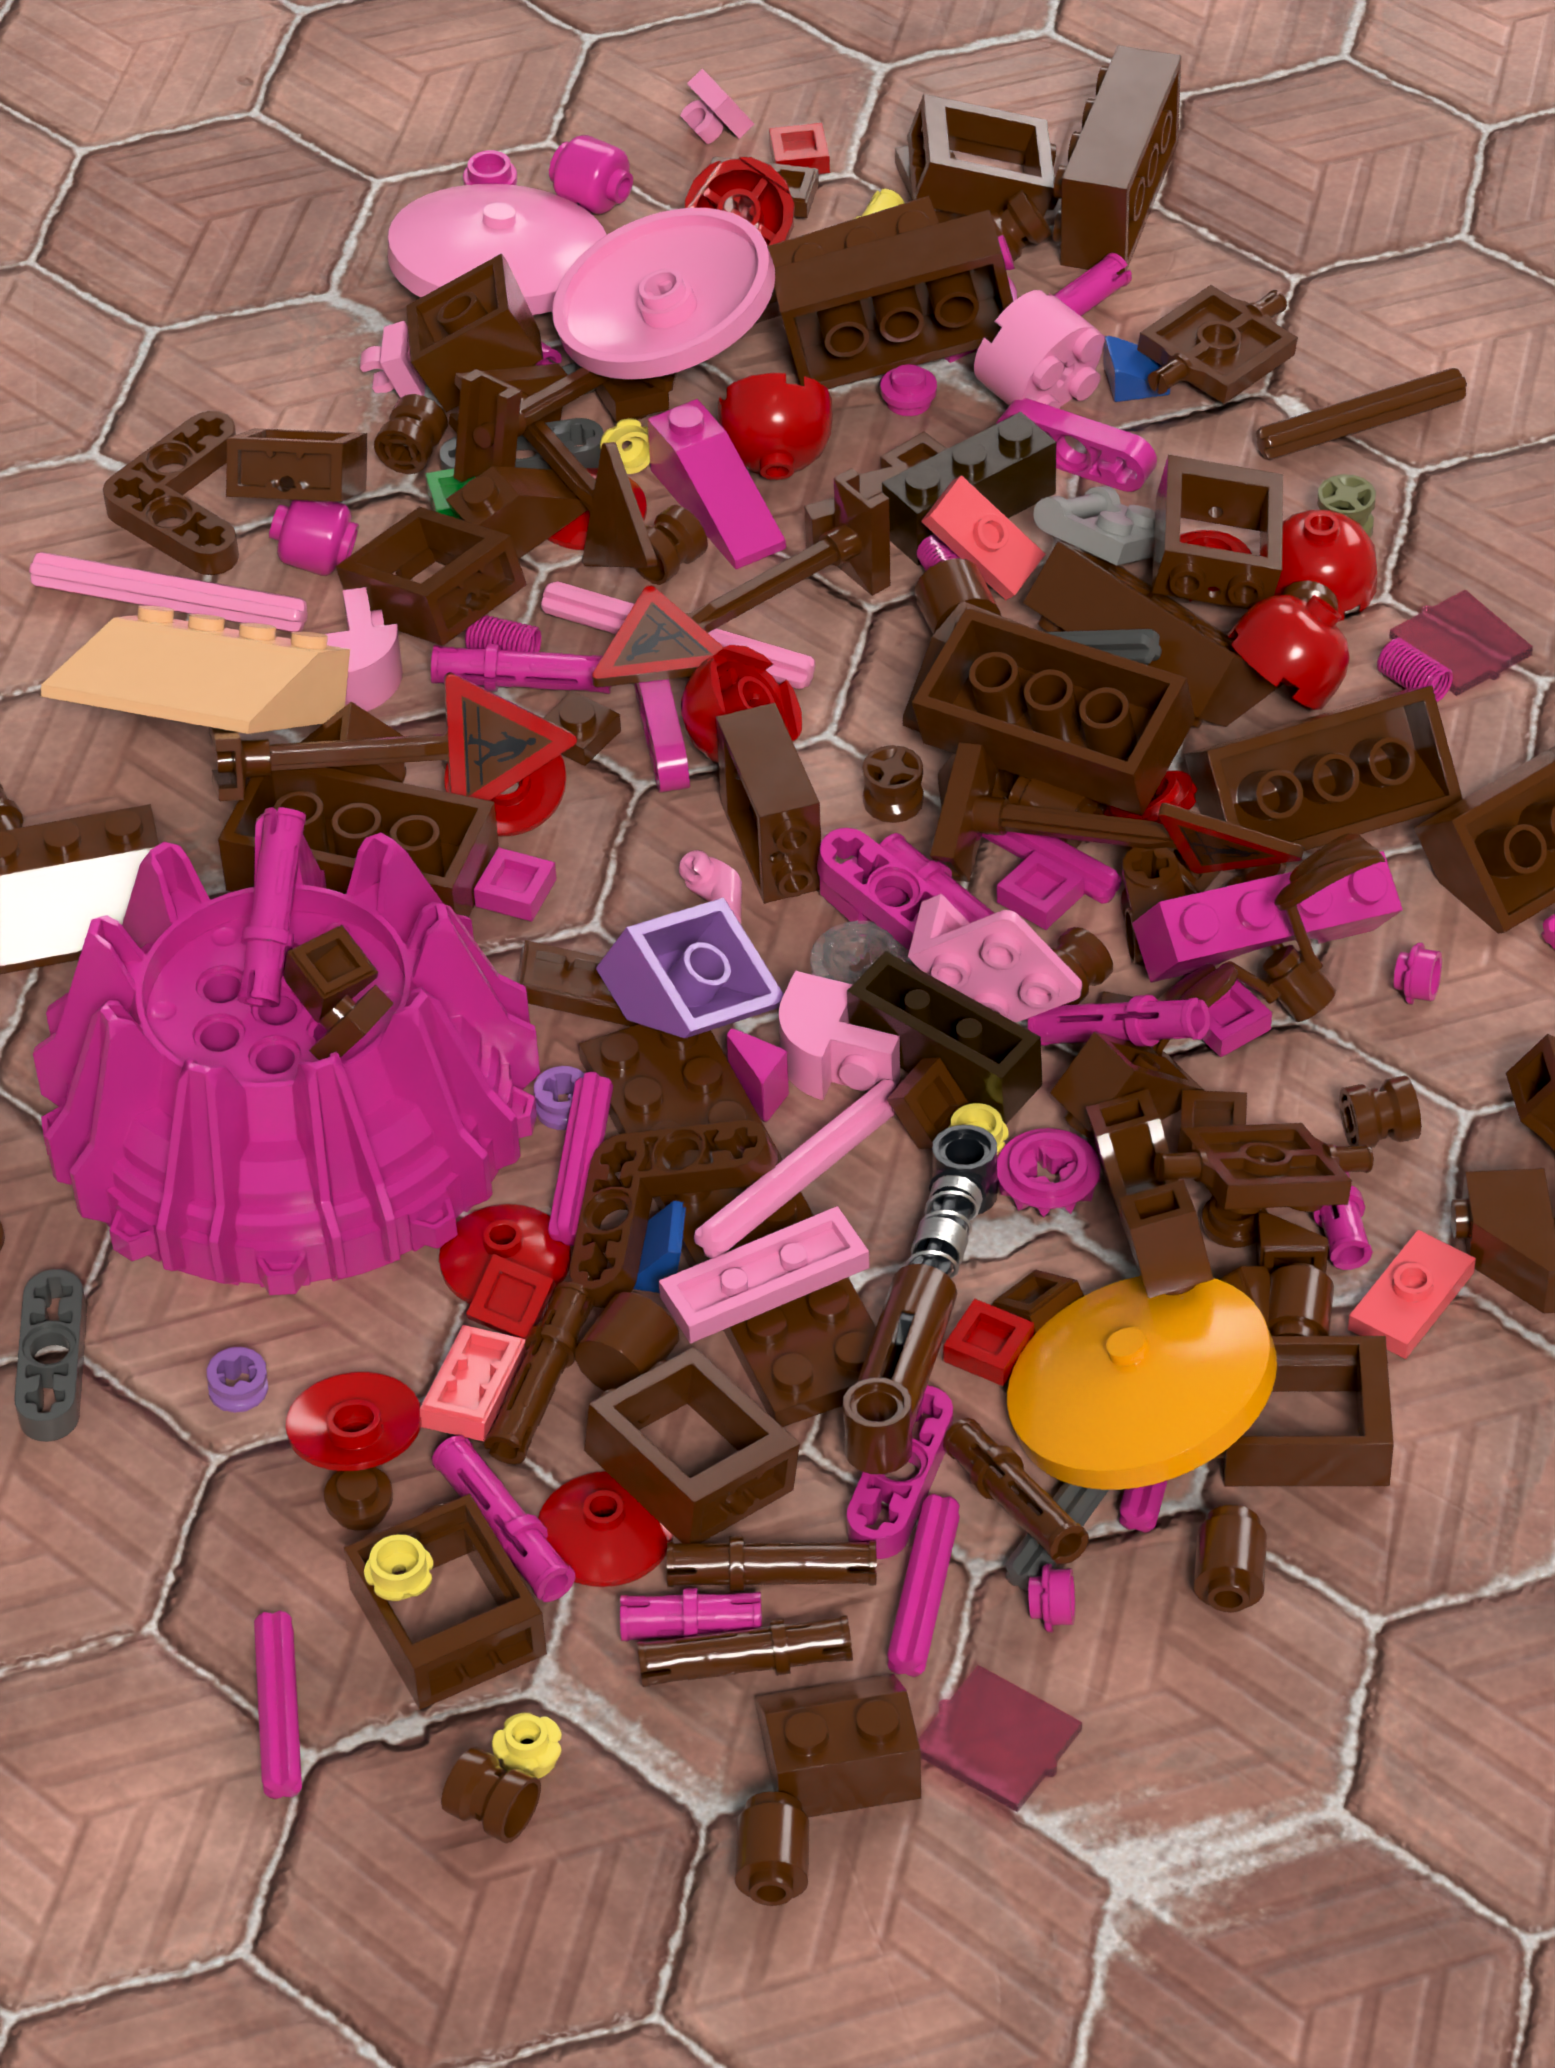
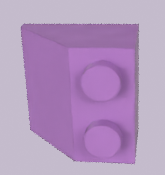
M724 897L626 927L596 967L597 972L627 1020L682 1038H688L777 1009L784 995Z

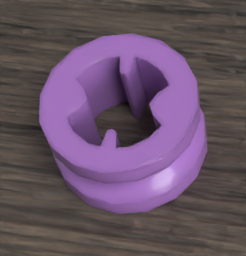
M556 1066L544 1071L537 1077L534 1083V1096L537 1117L541 1123L552 1129L567 1130L575 1081L578 1078L584 1077L585 1073L570 1066ZM568 1094V1101L558 1102V1095Z
M244 1347L227 1348L218 1352L208 1364L209 1398L218 1408L234 1413L243 1412L258 1406L265 1399L268 1391L266 1363L261 1355L254 1350ZM242 1373L249 1374V1382L239 1380L234 1387L226 1386V1378L236 1380Z

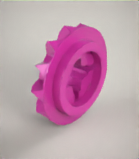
M1043 1128L1022 1133L1010 1140L1003 1147L997 1158V1178L1001 1195L1011 1196L1018 1211L1029 1206L1038 1208L1043 1218L1050 1209L1061 1208L1071 1215L1077 1202L1092 1201L1095 1186L1100 1182V1160L1094 1148L1080 1136L1061 1129ZM1037 1162L1051 1174L1059 1173V1182H1050L1045 1176L1037 1177Z

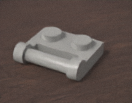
M1103 485L1090 488L1085 492L1084 496L1065 499L1061 496L1043 498L1037 502L1034 508V521L1042 531L1116 566L1153 557L1155 511L1139 505H1129L1127 507L1121 504L1118 493L1110 486Z

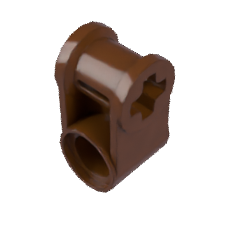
M1133 847L1123 858L1122 874L1125 888L1121 893V909L1125 921L1128 951L1133 964L1144 963L1132 923L1158 902L1186 896L1178 859L1167 847L1156 849Z

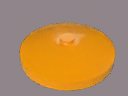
M1140 1276L1109 1284L1079 1298L1058 1312L1035 1333L1013 1367L1007 1389L1008 1414L1019 1442L1027 1456L1037 1467L1060 1481L1084 1488L1101 1490H1122L1153 1485L1176 1478L1204 1465L1228 1449L1251 1427L1267 1404L1273 1390L1277 1371L1276 1350L1261 1311L1245 1293L1236 1287L1214 1278V1280L1197 1284L1193 1289L1183 1294H1162L1148 1298Z

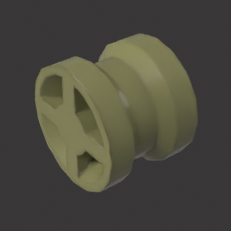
M1347 474L1332 476L1323 481L1318 488L1317 505L1319 509L1330 510L1349 516L1360 523L1369 538L1372 536L1374 517L1371 512L1375 508L1376 497L1373 485L1362 477Z

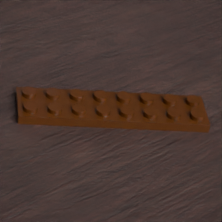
M637 1024L579 1043L580 1061L586 1072H597L599 1076L609 1078L613 1084L609 1116L619 1134L734 1120H754L760 1123L767 1132L711 1030L688 1038H682ZM688 1150L682 1152L672 1161L670 1170L686 1168L693 1163L699 1151ZM779 1151L777 1164L783 1160ZM750 1186L653 1197L660 1211L673 1201L683 1202V1207H686L681 1251L690 1267L712 1259L705 1256L703 1247L695 1244V1230ZM801 1191L727 1252L814 1216ZM849 1277L726 1328L723 1331L767 1414L784 1427L843 1406L845 1393L849 1387L858 1381L876 1326Z

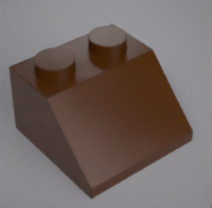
M502 253L406 306L411 363L446 412L459 406L460 389L454 384L456 373L472 372L476 369L486 371L535 366L539 361L543 360L540 330L508 261Z
M895 1674L755 1697V1706L773 1791L784 1792L796 1797L801 1802L803 1812L807 1817L922 1799L921 1749L907 1690Z

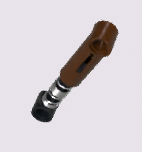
M952 1126L940 1132L933 1141V1175L929 1185L930 1195L925 1207V1216L919 1223L912 1243V1256L906 1261L905 1267L900 1268L893 1277L858 1381L849 1387L843 1397L845 1456L853 1467L868 1474L884 1475L895 1472L905 1466L912 1456V1430L958 1294L955 1283L951 1278L958 1274L959 1265L962 1263L969 1241L968 1236L972 1233L973 1229L970 1221L977 1215L983 1214L992 1208L997 1200V1142L990 1132L978 1126Z

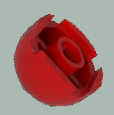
M739 157V159H729L724 162L720 160L710 164L693 180L685 198V208L718 209L746 219L762 234L767 246L788 240L794 228L795 205L786 181L771 165L752 157Z
M786 373L751 375L730 384L726 388L727 398L725 400L719 397L718 423L727 432L745 467L752 472L761 474L764 478L772 480L786 479L792 476L794 472L803 470L821 456L830 438L833 421L832 397L828 388L815 379L804 376V386L798 384H787Z
M1307 510L1293 514L1283 521L1282 572L1274 596L1281 595L1284 589L1294 582L1312 581L1328 587L1335 594L1339 602L1338 613L1342 617L1338 622L1344 620L1345 611L1354 609L1358 605H1360V612L1367 608L1376 593L1378 573L1375 545L1360 523L1345 514L1330 510Z
M1293 595L1270 596L1252 606L1228 633V638L1235 639L1231 643L1235 651L1253 669L1275 687L1280 682L1289 687H1298L1299 690L1292 698L1314 710H1322L1337 692L1347 673L1350 659L1346 637L1336 626L1342 617L1330 604L1316 595H1313L1308 602Z
M728 645L702 662L691 674L681 698L682 718L691 742L707 758L718 763L717 716L775 703L792 742L799 738L802 731V710L794 689L787 679L778 685L774 677L766 671L773 663L763 654L747 646Z

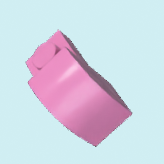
M363 587L343 590L348 631L325 635L328 636L327 645L350 649L345 706L352 701L365 711H370L386 702L396 692L401 683L403 671L397 624L384 625L382 609L370 611L367 589Z
M795 971L779 1006L780 1048L787 1051L788 1079L791 1083L807 1095L820 1100H824L831 1082L849 1086L859 1091H869L882 1080H892L896 1083L897 1087L900 1081V1036L849 1024L847 990L853 984Z

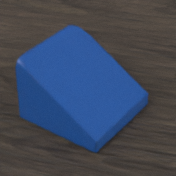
M1105 336L1103 366L1114 402L1170 395V388L1164 394H1158V389L1153 391L1148 383L1149 374L1162 367V365L1139 352L1137 344L1116 337Z
M671 1202L648 1220L634 1290L660 1293L659 1280L678 1272L686 1207H683V1202Z

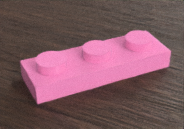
M836 1206L659 1280L660 1298L691 1344L868 1269L869 1250L839 1207Z

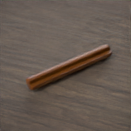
M1449 368L1265 425L1256 431V445L1264 459L1272 460L1449 405L1466 397V379L1462 377L1459 369Z

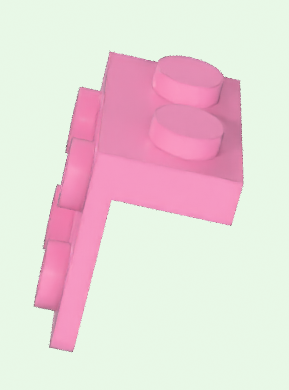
M942 894L921 902L908 958L921 971L1015 1023L1067 1004L1080 997L1082 989L1080 978L1016 912L1002 910L969 923Z

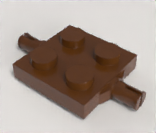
M1210 285L1140 332L1137 350L1162 365V367L1151 372L1148 376V383L1153 391L1158 389V394H1164L1178 382L1188 381L1225 404L1293 357L1298 337L1278 326L1272 320L1275 315L1286 310L1287 301L1282 293L1277 295V290H1271L1257 302L1248 303L1232 298L1213 285Z
M1303 1123L1181 1127L1177 1148L1178 1153H1157L1154 1160V1172L1158 1181L1194 1179L1196 1182H1202L1224 1210L1234 1213L1255 1214L1260 1212L1261 1208L1290 1207L1298 1211L1314 1212L1320 1210L1325 1205H1348L1352 1180L1346 1173L1371 1172L1374 1157L1372 1148L1368 1144L1335 1147L1333 1144H1326L1315 1138Z

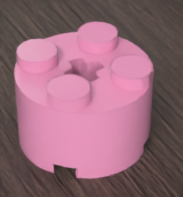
M1033 290L1016 299L998 316L994 322L1002 327L992 343L983 338L974 361L975 377L1006 404L1010 405L1014 400L1027 398L1060 409L1062 405L1073 398H1076L1078 401L1087 399L1097 388L1101 376L1096 371V367L1102 354L1105 336L1057 297L1050 293L1048 296L1041 290Z

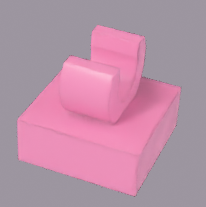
M703 69L687 83L702 100H696L688 104L680 116L706 144L714 142L720 136L724 124L739 139L754 125L748 116Z
M405 321L385 326L383 329L382 347L373 346L365 349L361 353L360 369L362 372L372 369L384 370L374 373L372 389L375 393H387L395 388L400 398L410 394L424 396L426 383L411 363L408 326Z

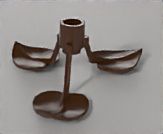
M1348 833L1332 840L1305 859L1292 871L1289 878L1290 884L1286 885L1279 892L1274 902L1280 911H1286L1300 951H1297L1293 945L1284 946L1282 943L1270 946L1274 953L1265 961L1262 967L1267 974L1265 981L1232 961L1225 962L1217 969L1213 964H1206L1171 986L1160 996L1158 1001L1198 998V1000L1205 1001L1209 1008L1224 996L1234 985L1236 979L1260 992L1268 1004L1273 1003L1278 998L1296 1022H1302L1313 1017L1332 1001L1336 990L1320 970L1323 964L1313 952L1297 904L1356 871L1379 862H1385L1384 857L1378 849L1358 834ZM1286 863L1246 868L1241 876L1231 878L1219 888L1284 874L1287 865ZM1161 1039L1157 1044L1151 1046L1158 1056L1161 1057L1170 1039Z

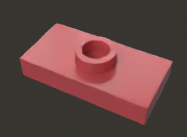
M962 475L949 484L921 521L957 556L976 564L985 582L1005 600L1016 595L1046 555Z
M1417 1230L1351 1312L1348 1330L1359 1336H1386L1387 1350L1407 1359L1474 1274L1476 1258Z
M463 1325L420 1407L421 1427L453 1435H463L466 1438L484 1442L501 1409L516 1373L519 1371L525 1358L526 1339Z

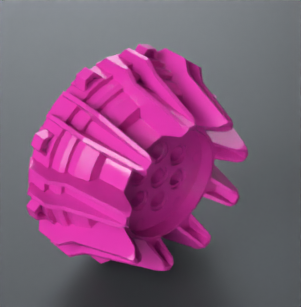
M263 813L256 818L254 887L230 892L210 900L189 857L180 845L164 841L149 851L140 863L123 924L121 925L119 921L107 915L91 919L70 990L48 1006L46 1016L50 1037L35 1046L33 1058L41 1095L59 1106L41 1117L47 1155H49L53 1176L57 1182L73 1186L77 1210L81 1217L106 1222L110 1227L109 1231L113 1250L130 1261L149 1256L158 1262L162 1260L165 1270H178L222 1284L239 1285L240 1282L260 1284V1287L266 1288L269 1295L297 1294L301 1286L311 1285L310 1282L326 1279L337 1281L372 1271L400 1260V1255L411 1250L415 1252L425 1245L438 1249L458 1235L456 1218L463 1211L468 1212L474 1205L485 1202L493 1194L491 1182L498 1171L503 1167L516 1163L521 1156L519 1138L533 1134L537 1117L535 1096L523 1091V1089L540 1074L536 1030L529 1020L526 987L499 974L474 940L472 920L464 915L455 914L450 906L443 904L409 854L395 840L381 832L366 837L358 849L346 894L326 888L324 870H320L304 835L302 836L289 933L294 934L292 948L294 949L343 925L378 971V977L352 999L356 1003L376 985L394 1003L390 1009L341 1058L337 1052L330 1053V1057L318 1060L309 1050L327 1030L313 1019L286 983L283 975L285 964L281 980V999L278 1007L272 1008L268 1006V1001L266 1008L239 1002L238 994L243 976L246 944L241 943L243 928L249 926L265 819Z

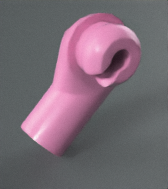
M695 850L687 853L680 861L678 868L680 876L685 880L686 886L693 893L708 902L724 897L741 924L742 881L739 874L729 865L709 857L703 851Z

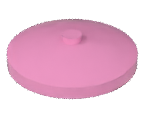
M508 184L463 185L427 194L405 206L391 222L388 231L387 257L390 269L397 280L409 291L421 298L502 253L508 261L532 315L552 312L554 296L563 276L588 248L607 234L603 226L591 213L578 204L553 193Z
M683 208L652 214L609 233L588 248L571 265L563 276L554 296L552 307L554 326L570 358L590 372L617 379H647L669 375L691 368L716 356L739 340L756 323L771 299L775 284V267L762 234L749 221L736 214L711 208Z

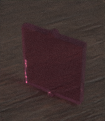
M1463 590L1433 607L1429 605L1422 607V613L1390 629L1389 635L1391 640L1402 638V640L1416 647V649L1451 669L1453 681L1449 690L1455 696L1464 693L1489 678L1492 680L1499 679L1502 671L1532 656L1533 651L1532 645L1467 590Z
M978 1665L950 1700L943 1699L939 1702V1714L918 1738L921 1759L1018 1812L1045 1777H1053L1057 1774V1762L1082 1731V1722Z

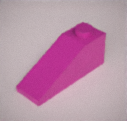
M698 399L647 419L651 472L675 500L699 520L706 536L735 570L786 549L784 536L727 432Z

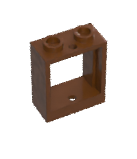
M923 94L907 135L913 200L929 196L934 209L968 216L986 210L997 213L1001 210L1005 211L1008 209V199L1023 189L1043 217L1047 210H1054L1058 202V198H1054L1055 177L1053 170L1056 158V145L1050 143L1047 120ZM950 150L1023 165L1024 173L950 158Z
M254 428L227 438L226 497L343 502L366 491L367 433Z
M1168 455L1155 501L1152 593L1243 609H1250L1257 602L1274 596L1282 572L1283 474ZM1186 518L1260 531V556L1181 543L1180 519ZM1217 587L1219 590L1214 592L1209 591L1208 588Z
M422 507L415 509L335 566L343 590L366 587L370 611L382 609L384 625L397 624L398 631L444 646L527 585L511 535ZM434 562L446 565L421 584L411 581L413 577ZM468 594H471V600L466 604V597Z
M767 704L717 716L716 729L721 806L763 903L797 897L820 890V877L817 872V862L821 846L820 802L776 704Z
M1271 1336L1277 1356L1276 1379L1272 1392L1356 1391L1359 1436H1241L1228 1449L1214 1458L1223 1459L1224 1487L1390 1486L1394 1441L1386 1336Z
M692 1347L670 1360H662L656 1363L648 1372L619 1388H611L604 1391L595 1401L589 1403L584 1451L681 1543H702L794 1490L800 1443L700 1351ZM686 1404L738 1450L735 1454L692 1478H689L639 1431Z
M471 1494L449 1503L434 1505L419 1516L386 1530L373 1531L365 1535L358 1542L344 1547L350 1590L419 1710L547 1654L543 1613ZM391 1535H410L417 1539L424 1549L430 1553L433 1559V1568L467 1554L499 1607L412 1644L389 1602L377 1596L374 1591L375 1586L369 1585L366 1582L364 1568L369 1559L370 1552L377 1542ZM398 1571L394 1574H404L406 1571Z

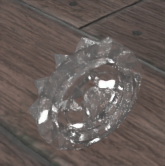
M852 921L843 923L827 930L813 945L810 955L811 975L854 984L885 951L910 964L911 960L908 958L909 950L896 941L889 932L880 928L874 922ZM869 952L871 965H865L861 971H852L851 965H857L860 959H864L866 953Z

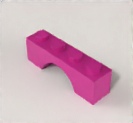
M1384 851L1380 853L1384 857L1385 862H1379L1356 871L1297 904L1309 939H1316L1317 943L1320 944L1371 932L1403 910ZM1292 872L1169 899L1154 905L1132 923L1150 983L1187 975L1206 964L1216 966L1261 948L1296 940L1286 911H1280L1274 904L1279 892L1286 885L1290 884L1289 878Z

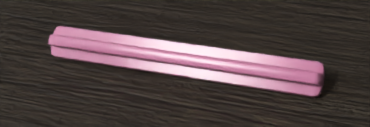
M44 552L37 553L33 563L30 564L31 583L36 587L141 606L167 607L174 609L175 612L186 614L214 615L225 618V621L236 623L267 624L275 626L276 630L291 633L301 632L307 621V603L301 598Z
M559 581L547 584L541 602V608L546 614L613 634H617L634 606L633 603ZM717 628L708 633L723 647L728 645L747 646L766 656L773 663L766 671L774 677L777 683L781 684L787 679L793 688L803 689L808 687L813 679L815 660L811 656Z
M892 1080L880 1081L778 1163L774 1169L763 1175L695 1230V1244L703 1247L705 1256L714 1258L727 1252L893 1117L896 1113L887 1101V1098L897 1088L896 1083Z

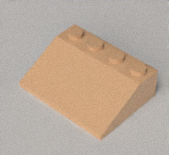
M138 606V615L112 618L41 684V697L246 734L324 724L345 707L350 649L327 645L328 636L325 634L292 632L291 639L276 637V627L272 625L240 623V630L224 628L225 618L219 616L190 614L189 620L183 621L174 619V609L160 606Z

